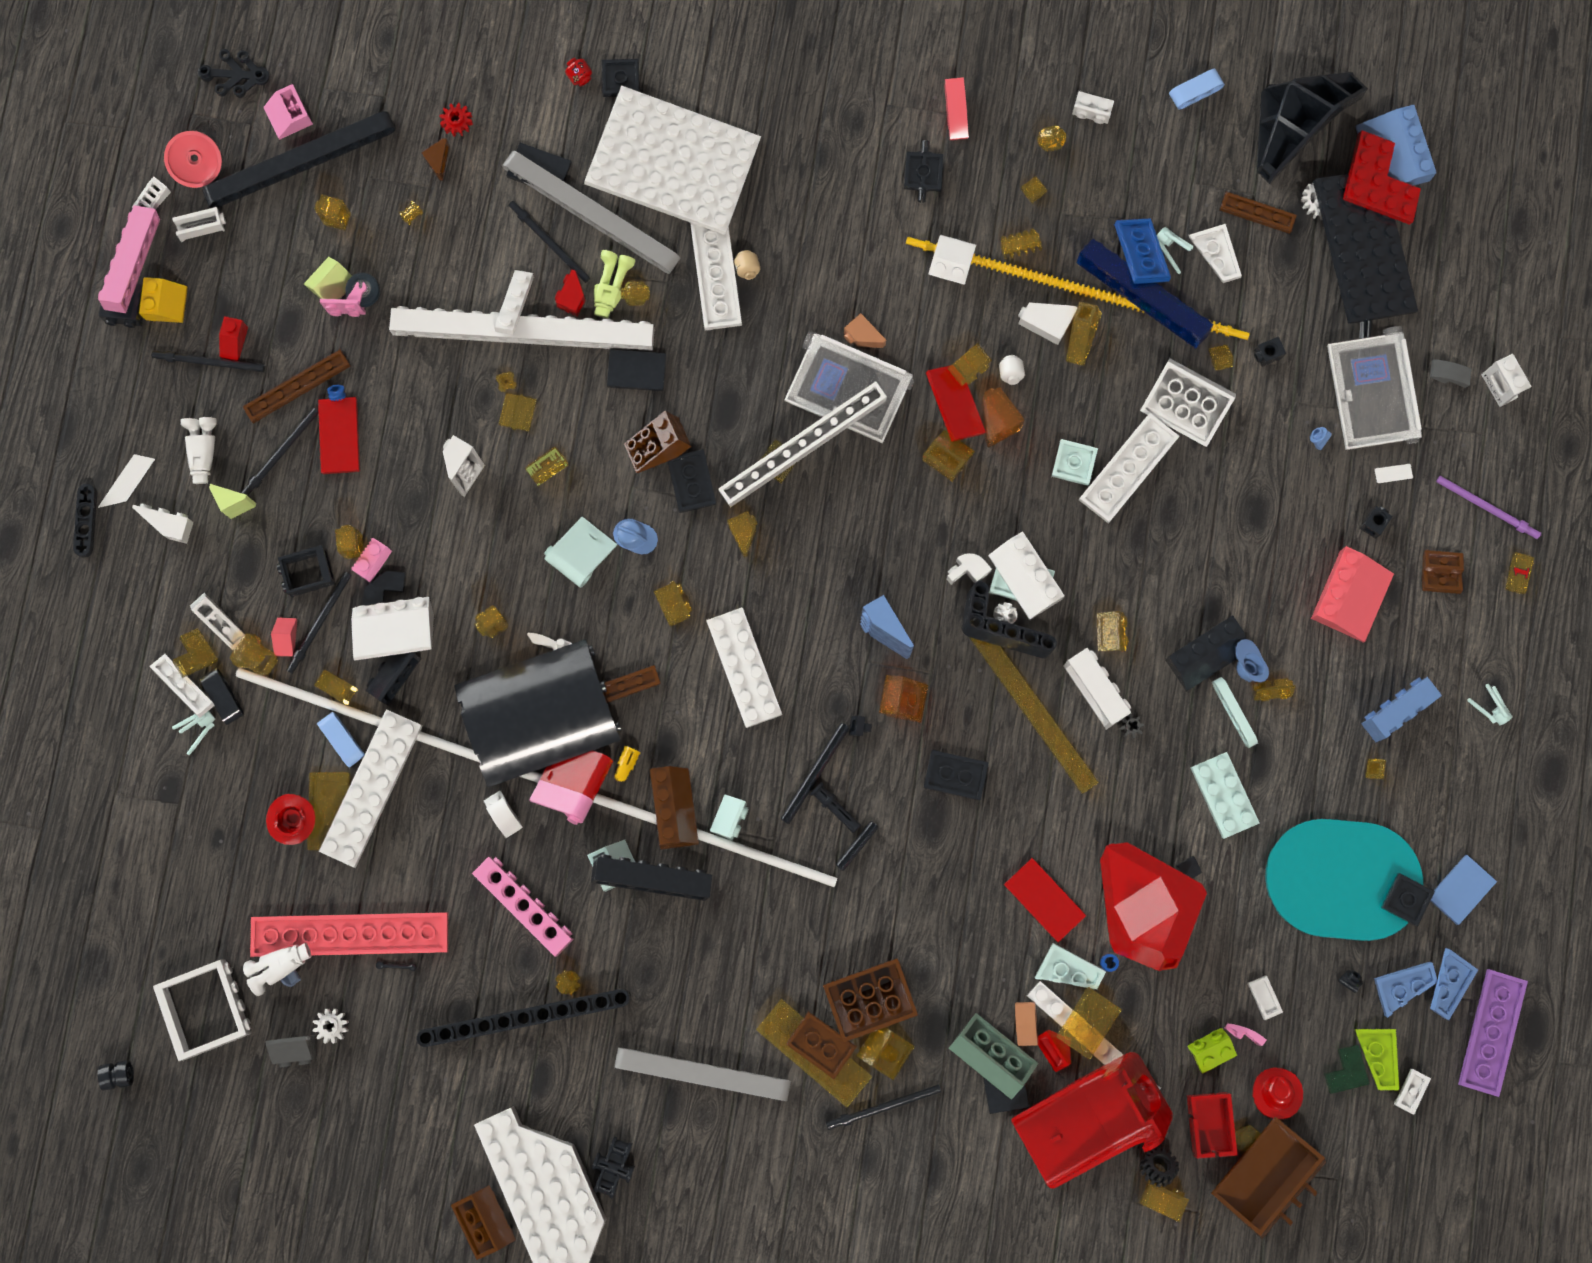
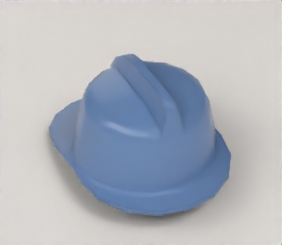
M633 519L620 521L615 526L613 532L614 540L619 546L637 554H648L657 546L658 538L654 529Z
M1244 639L1239 641L1236 646V656L1238 659L1236 669L1238 675L1248 682H1264L1268 678L1269 669L1259 649L1250 640Z

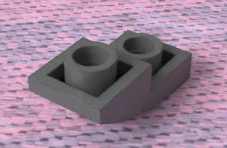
M1434 359L1431 364L1430 378L1444 384L1452 382L1466 388L1470 386L1472 369L1453 362Z

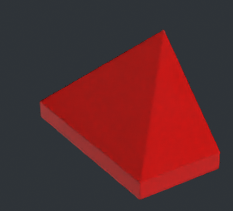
M1051 1030L1038 1035V1046L1055 1072L1071 1064L1070 1038Z

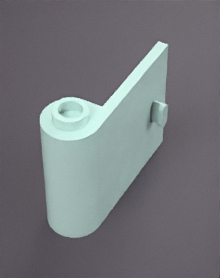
M581 517L554 546L547 548L544 555H546L545 560L581 588L590 579L597 566L612 552L617 544L585 518Z

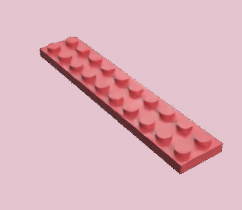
M448 913L251 917L250 957H261L283 948L293 947L296 944L300 946L304 943H307L311 955L448 952Z

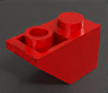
M571 270L570 274H567L563 280L564 286L562 290H558L556 293L555 302L557 308L578 317L586 300L576 271Z

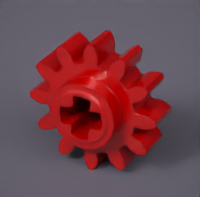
M460 103L455 108L450 104L449 110L443 108L445 115H440L442 120L440 122L441 127L445 128L446 134L451 131L453 137L456 136L457 132L463 136V130L470 131L468 125H473L471 120L473 116L471 112H468L467 106L461 109Z

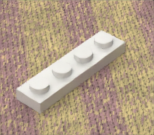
M514 271L494 327L495 332L514 335L534 278L533 273Z
M166 654L150 666L199 718L215 706Z

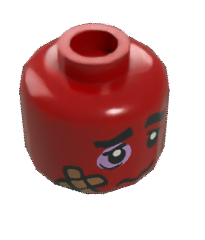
M573 58L567 62L568 67L565 70V74L573 85L581 87L592 79V70L584 59L577 60Z

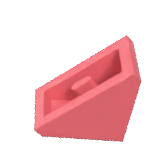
M277 618L271 632L274 656L293 657L297 630L296 618Z

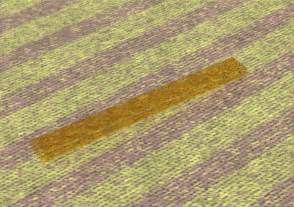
M970 638L1081 794L1099 783L1002 648L998 645Z

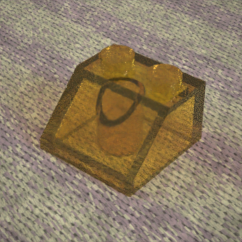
M885 1027L871 1032L856 1056L894 1080L915 1046Z

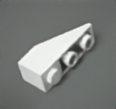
M140 504V506L133 505L132 508L169 540L187 544L193 522L188 519V515L182 513L173 515L170 514V511L159 508L158 511L152 510V507L146 504Z

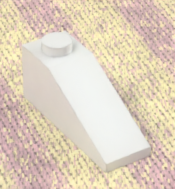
M205 593L190 605L191 610L232 650L247 638Z

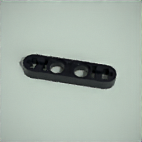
M82 484L78 488L73 551L83 558L89 557L94 547L97 490L90 484ZM88 489L91 491V494H88L86 497L83 493L87 492ZM84 507H90L91 511L88 516H82L81 514ZM83 525H88L89 532L81 535L80 528ZM80 538L88 539V541L84 540V546L87 547V550H83V553L79 550V548L83 547V541Z

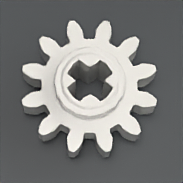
M325 1009V1015L318 1013L317 1015L320 1020L313 1021L314 1024L318 1025L317 1028L313 1029V1032H319L317 1039L324 1037L323 1042L325 1044L330 1039L333 1044L337 1043L336 1037L344 1039L342 1032L349 1031L347 1028H344V1024L349 1023V1021L342 1020L345 1013L337 1015L338 1009H334L332 1014L330 1009ZM334 1023V1028L332 1030L328 1029L327 1024Z

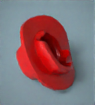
M282 795L274 800L268 809L266 816L267 829L270 835L282 844L294 845L301 843L309 837L314 829L315 810L307 799L299 795Z
M1266 1069L1255 1079L1253 1085L1254 1103L1264 1116L1271 1119L1277 1117L1279 1120L1290 1118L1301 1107L1303 1101L1302 1084L1295 1074L1286 1069Z

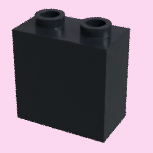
M136 284L126 313L104 310L102 305H100L99 317L105 324L110 326L124 324L125 327L129 328L142 326L143 317L139 314L143 285Z

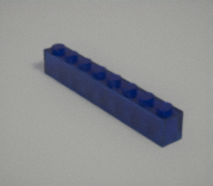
M1092 239L1079 253L1076 262L1078 265L1197 349L1210 334L1214 324L1198 314L1192 307L1184 304L1178 297L1167 292L1162 286L1155 282L1134 284L1127 262L1122 260L1116 253L1104 247L1102 243Z

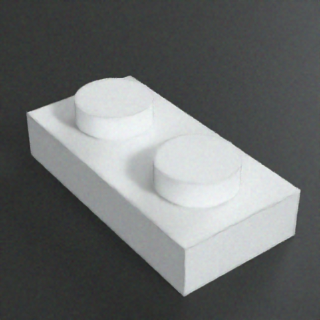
M1410 1069L1394 1105L1411 1114H1415L1431 1078L1414 1069Z

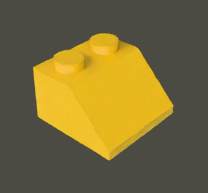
M144 277L139 314L149 321L183 323L188 287L165 279Z

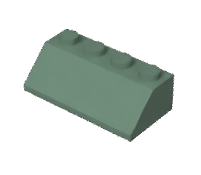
M977 1013L974 1014L949 1047L952 1052L1011 1100L1025 1085L1039 1064Z

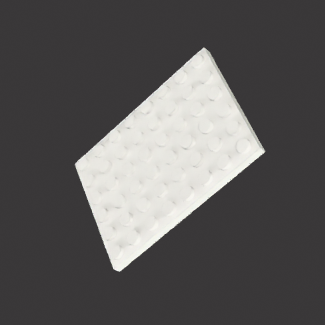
M621 86L584 184L726 235L761 136Z

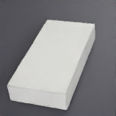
M1267 975L1248 983L1264 1020L1283 1013Z

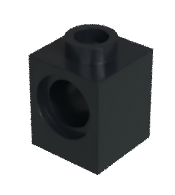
M1279 336L1259 344L1254 350V357L1258 363L1260 362L1262 367L1282 359L1286 354ZM1265 349L1270 350L1272 356L1267 355Z
M1376 506L1370 511L1359 529L1376 539L1382 534L1393 516L1389 514L1387 509ZM1374 517H1377V518L1380 519V522H1381L1380 525H1377V524L1374 522V520H1373Z

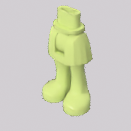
M602 250L601 259L605 265L600 283L594 287V306L596 307L594 315L608 319L610 311H613V308L617 306L623 296V292L620 291L622 282L627 271L634 266L635 259L620 255L618 260V256L615 253ZM618 260L616 276L613 285L611 286L609 285L610 279Z

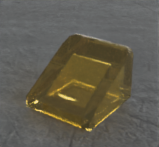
M1228 345L1209 349L1213 367L1216 371L1233 366V355Z

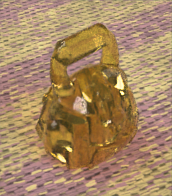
M248 633L240 640L229 657L234 666L250 668L262 676L269 675L277 663L276 655L271 650L264 648L261 639L255 634ZM266 655L270 656V660L261 671L258 666Z

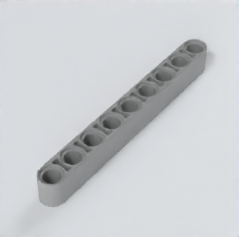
M618 1047L614 1068L782 1101L788 1100L791 1081L620 1047Z

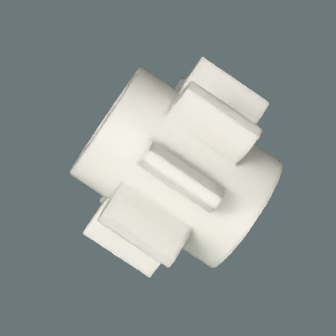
M1010 603L998 604L993 613L995 619L1011 624L1017 619L1016 608L1012 607Z

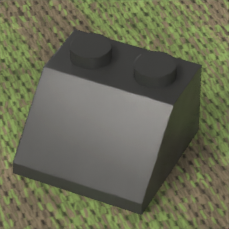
M315 1035L266 1041L272 1064H279V1067L291 1066V1062L296 1061L299 1062V1065L311 1064V1060L317 1059Z

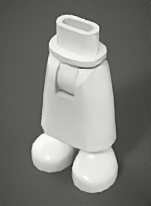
M202 417L199 420L192 418L181 419V426L190 432V436L185 437L193 484L208 483L215 444V436L211 434L212 429L217 424L216 418Z
M307 943L300 946L296 944L293 947L283 948L261 956L257 963L252 960L245 962L243 971L249 977L247 979L249 988L256 996L264 994L266 982L268 985H273L283 979L301 964H304L305 960L311 958V952Z

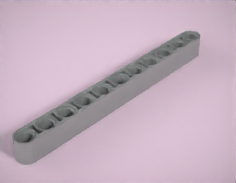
M512 151L503 163L502 167L507 172L510 170L520 180H527L530 184H525L663 272L670 274L680 260V257L674 251L520 153Z

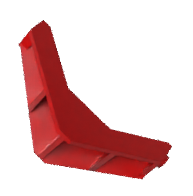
M1128 842L1106 845L1100 859L1109 941L1114 953L1158 971L1177 968L1207 895L1205 888L1200 882Z

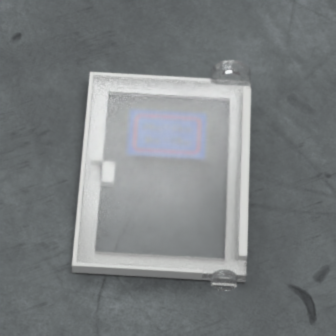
M1402 326L1384 329L1383 336L1328 344L1345 449L1350 450L1406 441L1407 444L1419 442L1418 439L1422 438V428Z
M809 331L802 347L807 352L786 395L785 402L823 418L856 394L877 382L887 396V401L849 426L848 429L883 443L907 389L911 390L915 382L912 379L913 375L829 337Z

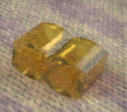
M977 343L947 369L961 385H964L966 382L969 385L977 378L975 374L978 372L982 374L989 368L988 363L992 360Z

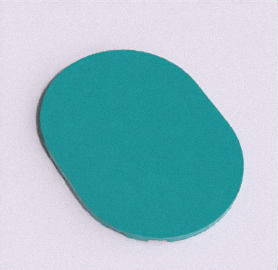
M1317 819L1298 824L1280 837L1269 854L1266 864L1265 881L1268 896L1276 911L1297 930L1318 937L1370 941L1391 936L1408 924V922L1381 908L1397 873H1401L1423 885V875L1418 858L1412 848L1392 830L1372 823Z

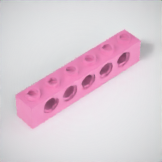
M488 857L472 874L557 957L574 940L571 937L573 933L566 926L561 927L557 923L559 919L552 912L548 914L543 909L545 905L538 898L534 900L529 895L531 891L525 885L520 886L516 882L517 877L511 871L506 872L502 868L504 864L497 857L494 859ZM496 872H499L502 876L501 881L498 883H494L492 880V876ZM509 886L515 888V894L512 897L506 895V889ZM526 899L529 902V907L527 910L522 911L519 905L522 900ZM540 913L543 916V921L537 925L534 923L533 917L535 914ZM550 927H554L557 931L556 936L552 939L547 936V930Z

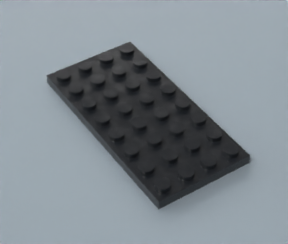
M1349 174L1315 179L1313 184L1348 324L1418 312L1396 220L1343 200Z

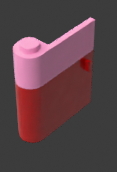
M592 750L547 766L530 798V802L563 812L568 817L567 820L573 824L583 823L613 760L602 753Z

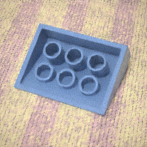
M1415 105L1395 109L1355 126L1357 134L1363 130L1395 143L1388 172L1389 177L1413 186L1429 182L1436 174Z
M884 595L865 605L860 620L863 631L865 633L869 632L871 637L902 657L910 658L914 645Z

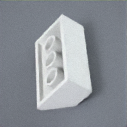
M453 435L451 439L445 442L443 455L449 479L459 493L465 497L485 465L471 445Z
M1023 531L988 555L1029 620L1064 598L1061 589Z

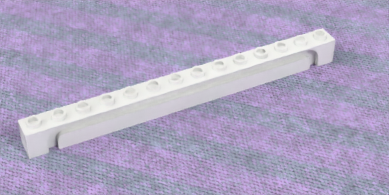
M404 306L391 308L389 330L395 336L414 335L415 337L620 350L638 349V351L653 352L655 329L653 324L646 321L632 323L629 320L613 322L611 319L595 321L592 318L576 320L574 317L560 319L549 315L544 318L529 314L527 316H520L514 335L495 332L494 327L499 316L498 312L483 314L480 311L464 313L462 310H453V312H447L439 308L434 309V311L422 307H417L416 310Z

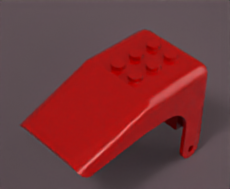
M1129 1052L1065 1086L1018 1114L1011 1121L1045 1183L1050 1189H1053L1140 1143L1145 1142L1142 1147L1144 1152L1154 1149L1163 1142L1173 1120V1113L1142 1058L1135 1052Z

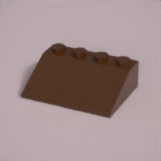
M898 958L823 985L843 1043L918 1016Z

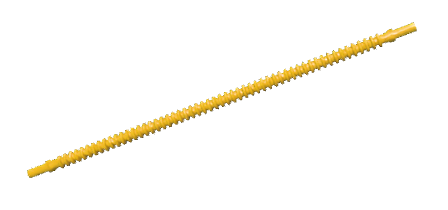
M907 237L906 240L908 245L935 253L937 244ZM975 253L972 258L971 264L975 263L976 266L980 264L981 267L986 266V269L990 267L991 270L996 269L997 272L1001 270V273L1007 272V275L1011 273L1012 276L1017 275L1018 278L1022 276V279L1027 278L1028 281L1032 279L1033 282L1035 280L1038 283L1043 282V285L1047 283L1049 287L1051 285L1054 288L1058 286L1059 289L1064 288V291L1068 289L1069 292L1074 291L1075 294L1079 292L1080 295L1085 294V297L1089 295L1090 298L1095 297L1096 300L1100 298V301L1106 300V303L1110 301L1111 304L1116 303L1117 306L1121 304V307L1125 305L1127 309L1129 307H1132V310L1136 308L1137 311L1142 310V313L1146 311L1147 314L1153 313V316L1155 314L1158 317L1163 316V319L1168 317V320L1174 319V322L1178 320L1179 323L1184 322V325L1189 323V326L1195 325V328L1199 326L1200 329L1205 328L1206 331L1210 329V332L1216 331V334L1220 332L1228 337L1231 335L1245 340L1249 338L1250 333L1234 329L1229 325L1223 326L1220 322L1216 324L1215 321L1213 323L1210 320L1205 321V318L1201 320L1199 316L1197 318H1194V315L1190 317L1189 314L1184 315V312L1180 314L1179 311L1173 312V309L1171 311L1168 308L1163 309V306L1158 308V305L1152 306V303L1148 305L1147 302L1142 303V300L1137 302V299L1132 300L1131 297L1129 299L1126 296L1121 297V294L1116 296V293L1111 294L1110 291L1106 293L1105 290L1103 292L1100 289L1095 290V287L1091 289L1089 285L1087 287L1084 284L1080 286L1079 283L1074 284V281L1070 283L1069 280L1064 281L1063 278L1059 280L1058 277L1053 278V275L1049 277L1048 274L1043 275L1042 272L1038 274L1037 271L1032 272V269L1028 271L1027 268L1022 269L1021 266L1017 268V265L1013 267L1011 263L1009 265H1006V262L1002 264L1001 261L996 262V259L992 261L991 258L985 259V256L983 258L980 255L975 256Z

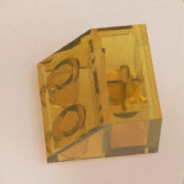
M944 430L923 454L922 460L953 482L975 451L960 440L952 442L949 433Z

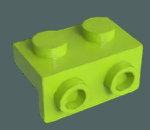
M1222 1028L1188 1045V1049L1193 1054L1202 1074L1237 1056L1230 1037Z

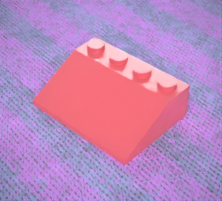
M1346 546L1337 557L1311 619L1361 642H1365L1394 573L1366 555Z

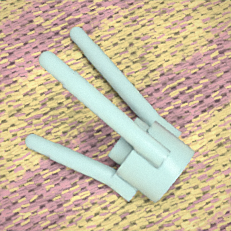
M1164 227L1157 234L1160 247L1173 268L1180 274V269L1165 248V245L1170 246L1175 241L1188 251H1191L1193 246Z
M1486 684L1488 692L1497 705V708L1492 711L1493 715L1472 699H1467L1470 704L1488 717L1493 724L1497 722L1499 725H1503L1513 717L1495 686L1491 688L1489 684Z
M210 711L200 718L194 714L172 727V729H177L187 724L179 730V733H183L196 723L201 727L206 726L187 752V755L193 752L206 733L215 726L212 723L215 717Z

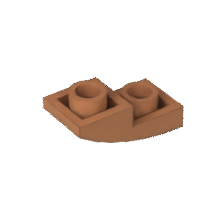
M1035 1002L1015 1003L1018 1046L1038 1045Z

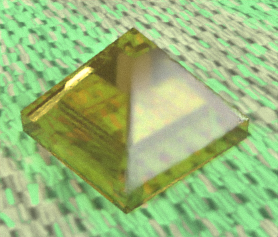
M1368 759L1366 778L1384 779L1386 760Z

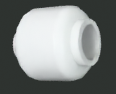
M1009 355L1000 362V377L1004 382L1014 385L1024 378V364L1020 358L1015 355Z

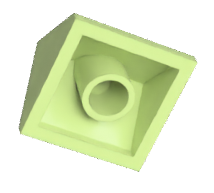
M328 257L304 285L320 299H341L346 293V283L352 275L339 262Z
M212 484L209 486L220 511L230 519L254 508L257 504L245 494Z

